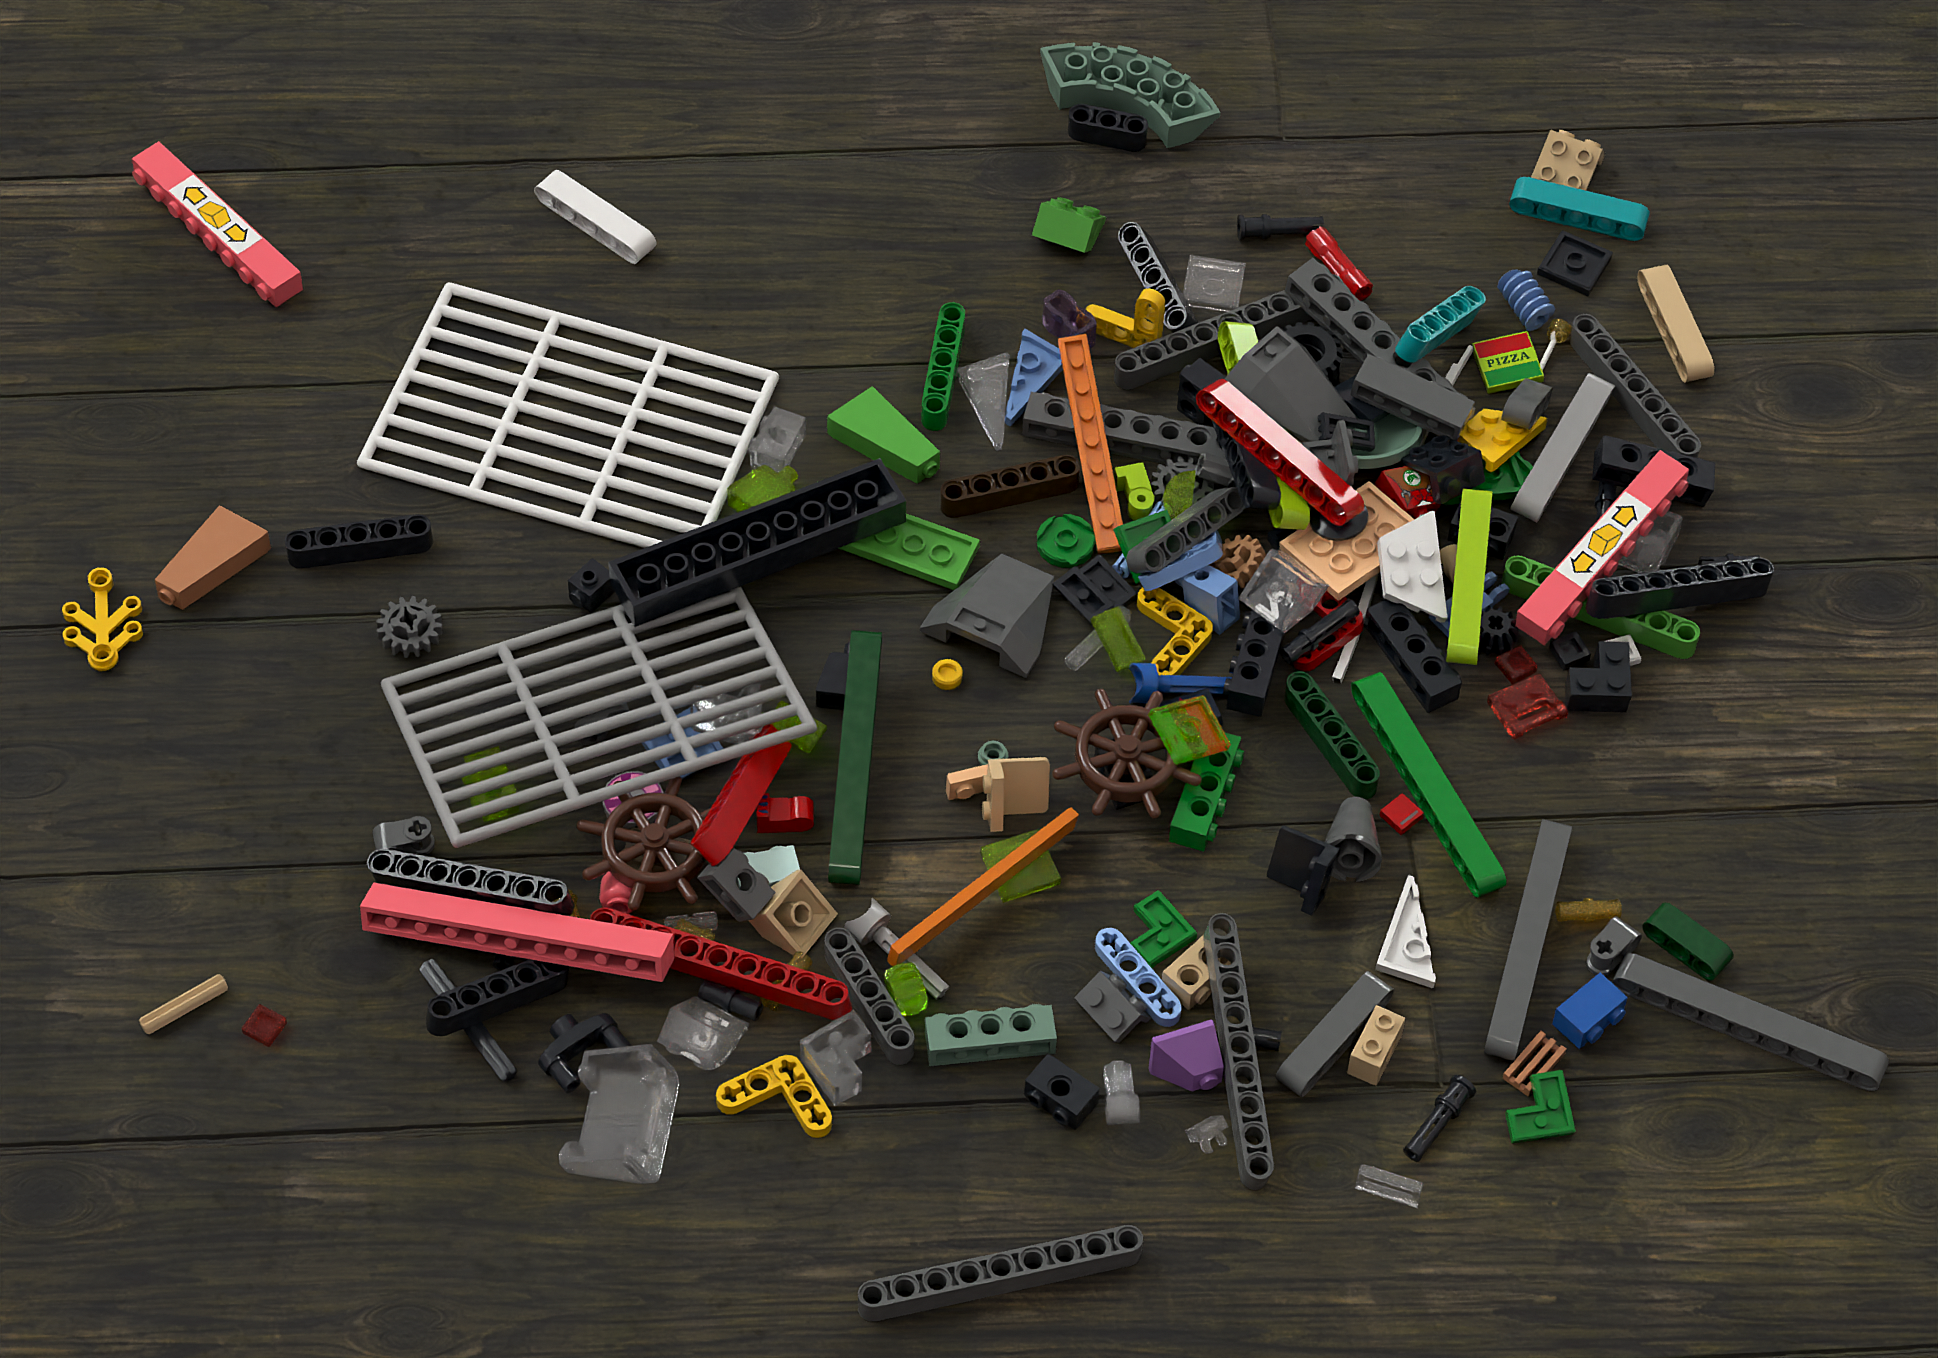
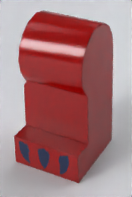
M764 793L757 805V833L802 832L811 829L814 825V802L811 798L805 796H796L790 799L769 798V793Z

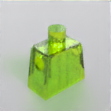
M761 465L727 488L728 506L740 512L795 491L793 483L798 479V474L789 465L785 466L779 473L768 465Z

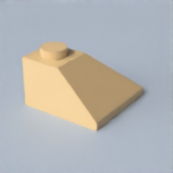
M796 870L771 886L776 893L756 917L748 921L763 938L798 959H802L838 913L802 870Z

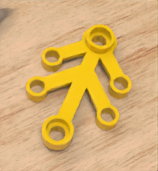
M95 568L88 575V583L90 589L95 593L96 619L80 609V605L76 602L64 604L62 612L66 621L78 622L95 634L96 643L82 636L80 629L75 626L67 627L63 631V639L67 646H77L86 652L89 665L93 669L106 671L117 664L119 659L118 651L129 641L134 642L142 638L143 630L141 624L137 621H129L124 625V631L109 642V634L129 616H138L142 612V605L138 597L129 596L123 601V605L108 618V592L113 587L112 574L106 568ZM130 605H137L135 608H128ZM70 610H76L75 613L68 614ZM132 629L138 630L135 633H129V631ZM70 635H77L73 639L68 638Z

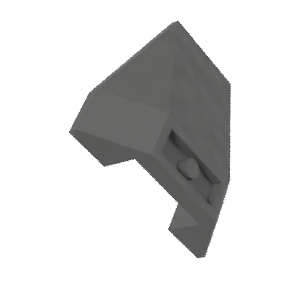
M1275 327L1245 353L1225 377L1226 381L1231 383L1290 435L1304 442L1319 441L1322 433L1318 431V427L1321 425V422L1318 421V415L1322 412L1356 418L1308 350L1279 327ZM1329 423V426L1336 427L1335 424Z
M1001 553L934 605L920 626L919 631L945 643L954 632L999 652V667L1027 678L1040 657L1054 576Z

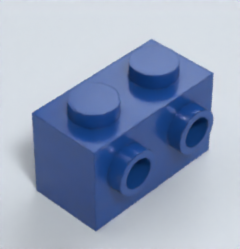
M1600 972L1556 1008L1552 1025L1580 1049L1588 1042L1591 1044L1596 1042L1603 1034L1604 1028L1610 1023L1616 1025L1626 1013L1624 1008L1628 997Z

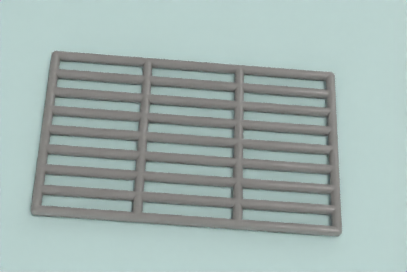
M741 586L730 590V592L706 599L637 627H634L632 623H628L625 617L627 613L621 604L383 679L381 681L383 692L452 846L459 848L814 733L817 730V725ZM735 602L740 609L640 642L637 641L634 635ZM610 620H614L617 626L610 630L514 659L511 651ZM746 621L750 629L649 661L644 654L645 652ZM623 638L626 644L624 647L523 678L520 670ZM755 639L760 646L759 648L662 679H657L654 671ZM495 656H500L502 661L501 664L400 696L395 689ZM633 657L636 665L532 697L529 689L626 658ZM766 658L770 664L769 667L667 699L664 690ZM507 674L512 681L407 715L404 709L405 706ZM642 676L646 683L545 716H541L538 709ZM777 677L781 684L677 718L674 712L675 709ZM516 693L521 700L416 734L413 729L415 725ZM648 695H652L656 702L551 736L548 727ZM785 696L788 697L791 703L790 705L688 738L683 730ZM525 712L530 721L426 754L421 746ZM662 714L665 720L664 723L564 755H560L557 749L559 746ZM793 716H798L802 723L697 757L694 748ZM532 732H536L539 738L537 741L437 773H433L430 766ZM670 733L675 739V742L570 775L567 770V766ZM543 751L546 752L548 760L442 793L439 786L440 784ZM682 753L685 762L582 795L579 794L576 786L675 754ZM555 771L558 777L557 780L455 813H451L448 806L449 804L548 772ZM564 791L568 798L567 800L465 833H460L457 826L458 824Z

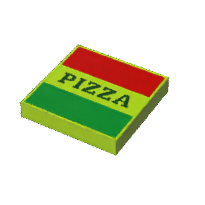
M1528 331L1472 343L1473 354L1488 394L1517 388L1525 378L1539 383L1544 382V374Z

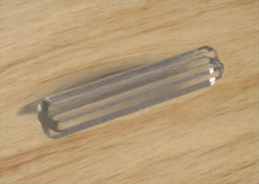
M1124 606L1117 607L1065 657L1064 663L1066 667L1072 671L1078 670L1131 620L1130 610Z

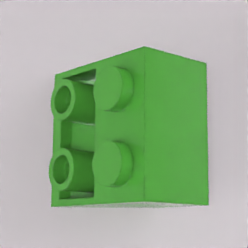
M1062 197L1057 199L1051 198V201L1041 203L1032 236L1084 253L1089 252L1093 248L1106 221V217L1099 215L1100 210L1086 205L1083 208L1075 207L1072 200Z

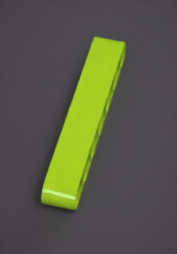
M1463 489L1446 662L1477 665L1492 491Z

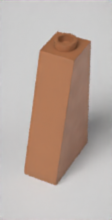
M219 505L155 578L159 599L167 605L173 604L182 610L266 554L271 549L268 531Z

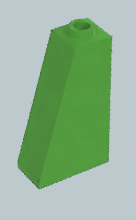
M873 386L827 416V433L832 438L873 460L881 458L885 467L917 484L925 478L932 477L940 469V451Z

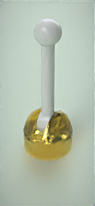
M1552 319L1547 328V336L1550 343L1540 362L1542 371L1555 344L1563 343L1571 333V325L1562 319Z

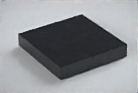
M1562 230L1538 267L1537 275L1589 296L1612 259L1613 252Z

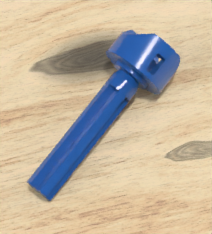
M1131 663L1129 669L1136 681V692L1129 702L1147 703L1154 691L1189 694L1208 688L1211 694L1222 695L1226 678L1232 679V677L1158 675L1155 663Z

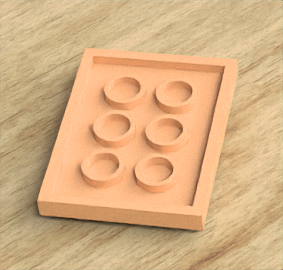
M1370 481L1356 490L1362 496L1368 510V523L1359 535L1343 541L1328 540L1317 535L1309 523L1305 530H1296L1279 542L1280 550L1294 563L1302 564V570L1338 601L1380 572L1377 547L1379 538L1415 520Z

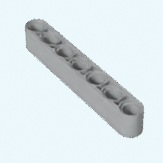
M1588 373L1520 488L1510 510L1536 523L1539 521L1606 406L1615 385Z

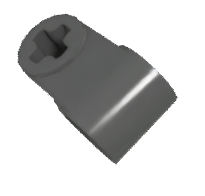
M421 816L396 822L381 823L372 832L376 850L388 849L425 856L433 851L435 847V839L431 834L432 826L430 821ZM419 842H422L423 848H420Z
M1617 916L1613 917L1591 942V953L1586 961L1588 970L1595 975L1600 972L1604 976L1610 974L1621 963L1625 954L1632 953L1642 939V934Z

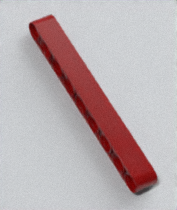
M599 908L590 916L589 920L673 934L674 960L670 966L671 969L831 1020H843L851 1013L852 1005L848 988L841 981L611 908ZM692 952H695V953H696L695 955L690 956V957H687V956H686V955H688L689 953H692ZM718 962H725L723 965L714 966ZM747 971H754L750 975H743ZM776 980H783L780 984H772ZM805 989H813L809 993H801ZM835 998H841V1000H840L839 1002H836V1003H831V1002H830L831 1000H833V999H835Z

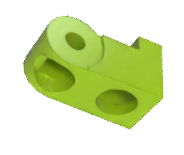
M1143 462L1116 467L1114 470L1116 491L1124 490L1128 501V516L1133 521L1148 516L1153 509L1154 495Z

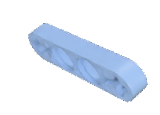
M1114 928L1100 930L1095 940V951L1113 973L1117 974L1127 984V990L1144 1002L1147 1006L1145 1011L1157 1024L1164 1027L1175 1025L1181 1016V1003L1121 932ZM1107 940L1109 943L1115 941L1114 949L1111 945L1104 946V941ZM1130 960L1136 963L1137 968L1134 971L1127 972L1121 969L1120 963ZM1149 982L1156 987V991L1151 994H1145L1140 991L1139 986L1142 983ZM1162 1006L1167 1010L1172 1008V1014L1170 1015L1168 1012L1161 1013Z

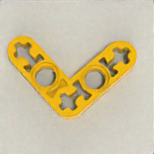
M1144 289L1136 301L1134 319L1092 304L1086 307L1080 321L1091 332L1135 348L1162 337L1165 298L1154 289Z
M1142 587L1139 590L1137 597L1139 611L1175 633L1173 638L1151 663L1156 664L1158 675H1180L1210 642L1213 624L1207 617L1161 588L1145 591ZM1152 598H1155V599H1156V602H1155V601H1150L1149 603L1145 602V599H1147V600H1151ZM1178 611L1183 617L1179 620H1172L1167 617V613ZM1200 628H1203V629H1204V632H1203V631H1199V632L1194 636V641H1193V640H1192V637H1193V634H1194V629H1195V630H1200ZM1182 645L1186 646L1190 652L1186 655H1179L1173 649L1176 646ZM1170 660L1171 663L1169 671L1165 670L1162 673L1159 672V668L1162 670L1165 669L1168 666Z
M792 1055L780 1056L721 1084L716 1092L717 1106L725 1114H736L782 1092L804 1131L809 1136L815 1138L824 1137L830 1132L832 1127V1115L800 1060ZM787 1067L788 1070H793L794 1083L791 1084V1078L786 1072L782 1073V1068ZM760 1078L766 1080L768 1086L764 1090L758 1091L754 1090L750 1084L753 1080ZM742 1086L745 1087L746 1094L748 1095L747 1097L745 1096V1092L741 1091ZM806 1090L812 1097L806 1102H798L793 1096L797 1091ZM730 1093L732 1097L736 1096V1101L725 1100V1095ZM814 1108L815 1116L818 1120L823 1119V1125L819 1126L816 1122L812 1123L810 1110Z

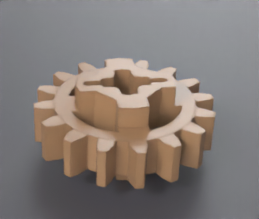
M1237 535L1234 541H1230L1229 538L1225 539V543L1222 544V557L1209 565L1235 578L1237 584L1242 589L1248 581L1252 583L1255 581L1253 578L1255 574H1262L1263 571L1260 567L1267 564L1265 560L1267 554L1257 538L1252 540L1251 536L1247 535L1242 540L1240 535Z

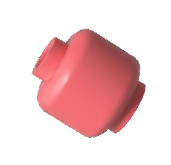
M609 871L603 876L600 885L599 899L602 907L629 914L632 910L628 908L627 904L632 888L618 881Z

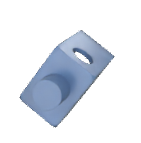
M1207 565L1175 580V583L1183 588L1184 603L1207 617L1212 622L1213 630L1217 634H1222L1240 618L1238 584L1235 578Z

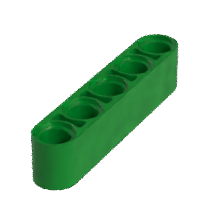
M955 302L946 303L940 308L922 397L921 422L926 429L931 431L941 430L947 424L964 337L965 309L962 305Z

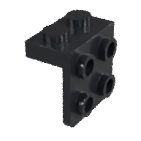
M1445 435L1436 436L1430 442L1420 447L1412 448L1408 455L1401 458V464L1430 475L1433 502L1441 505L1461 495L1463 489H1472L1485 482L1481 450L1468 446L1466 443L1449 439Z

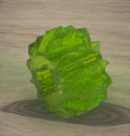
M912 962L900 963L885 970L884 982L886 990L903 1016H912L927 1009L928 997L926 988L915 964Z

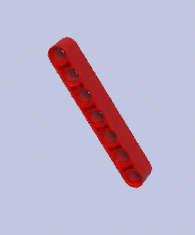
M1219 379L1197 393L1196 402L1203 413L1331 523L1337 526L1344 525L1363 512L1365 507L1364 500L1355 489L1225 379Z
M773 724L765 725L753 739L779 730ZM789 741L744 755L739 760L690 842L712 866L721 862L732 850L790 751L792 744Z

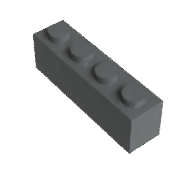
M1369 353L1354 380L1350 393L1351 396L1432 433L1439 436L1445 435L1449 439L1458 441L1470 418L1475 401L1468 399V397L1461 393L1450 391L1437 382L1428 381L1415 375L1408 369L1399 368L1384 358L1375 357Z

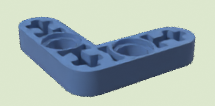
M1218 530L1162 570L1141 573L1138 578L1145 591L1157 589L1221 558L1223 555L1222 539Z

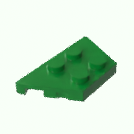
M1516 452L1493 472L1485 469L1486 461L1482 459L1485 482L1472 489L1492 491V501L1515 499L1533 466L1524 460L1519 452ZM1462 494L1445 502L1444 505L1460 504Z

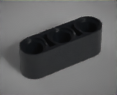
M1086 104L1074 105L1069 110L1068 135L1073 140L1131 152L1141 151L1146 146L1148 122L1143 116Z

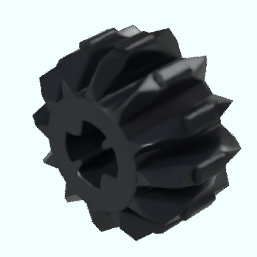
M1489 605L1485 612L1482 611L1478 650L1485 649L1487 656L1491 652H1495L1500 657L1503 650L1510 652L1513 649L1514 644L1519 639V628L1515 626L1516 619H1513L1512 611L1504 613L1501 606L1497 610H1493Z

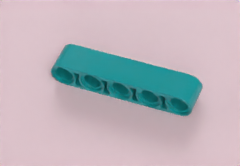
M1520 177L1516 180L1509 202L1510 208L1518 214L1630 241H1637L1643 238L1650 215L1648 208L1639 203L1530 177Z
M1463 287L1408 326L1395 347L1397 355L1407 362L1414 363L1471 324L1486 301L1485 295L1476 287Z

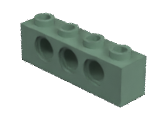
M1032 1004L1025 1008L1011 1009L1009 1007H1001L995 1011L979 1012L977 1010H970L963 1014L948 1015L939 1013L932 1017H925V1039L929 1066L1056 1054L1057 1036L1052 1005ZM1017 1028H1026L1027 1031H1025V1032H1020V1031H1017L1016 1029H1017ZM985 1031H994V1032H996V1034H994V1035H988V1034H985L984 1032H985ZM962 1034L964 1035V1037L955 1038L952 1035Z

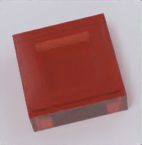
M1521 645L1496 657L1495 660L1497 667L1512 685L1536 673L1538 669L1537 664Z
M259 1004L243 1025L242 1032L270 1047L287 1024L286 1017Z

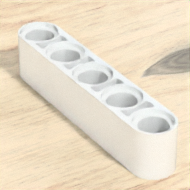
M554 170L534 188L535 195L541 203L632 264L639 262L657 244L655 237L648 229L559 170Z

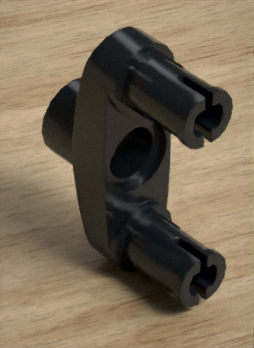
M608 1013L596 1015L580 1023L572 1014H566L556 1020L551 1026L549 1032L555 1041L542 1053L538 1065L546 1075H551L565 1093L568 1094L580 1085V1078L566 1062L598 1041H603L617 1059L627 1056L632 1050V1045L617 1029L618 1024Z

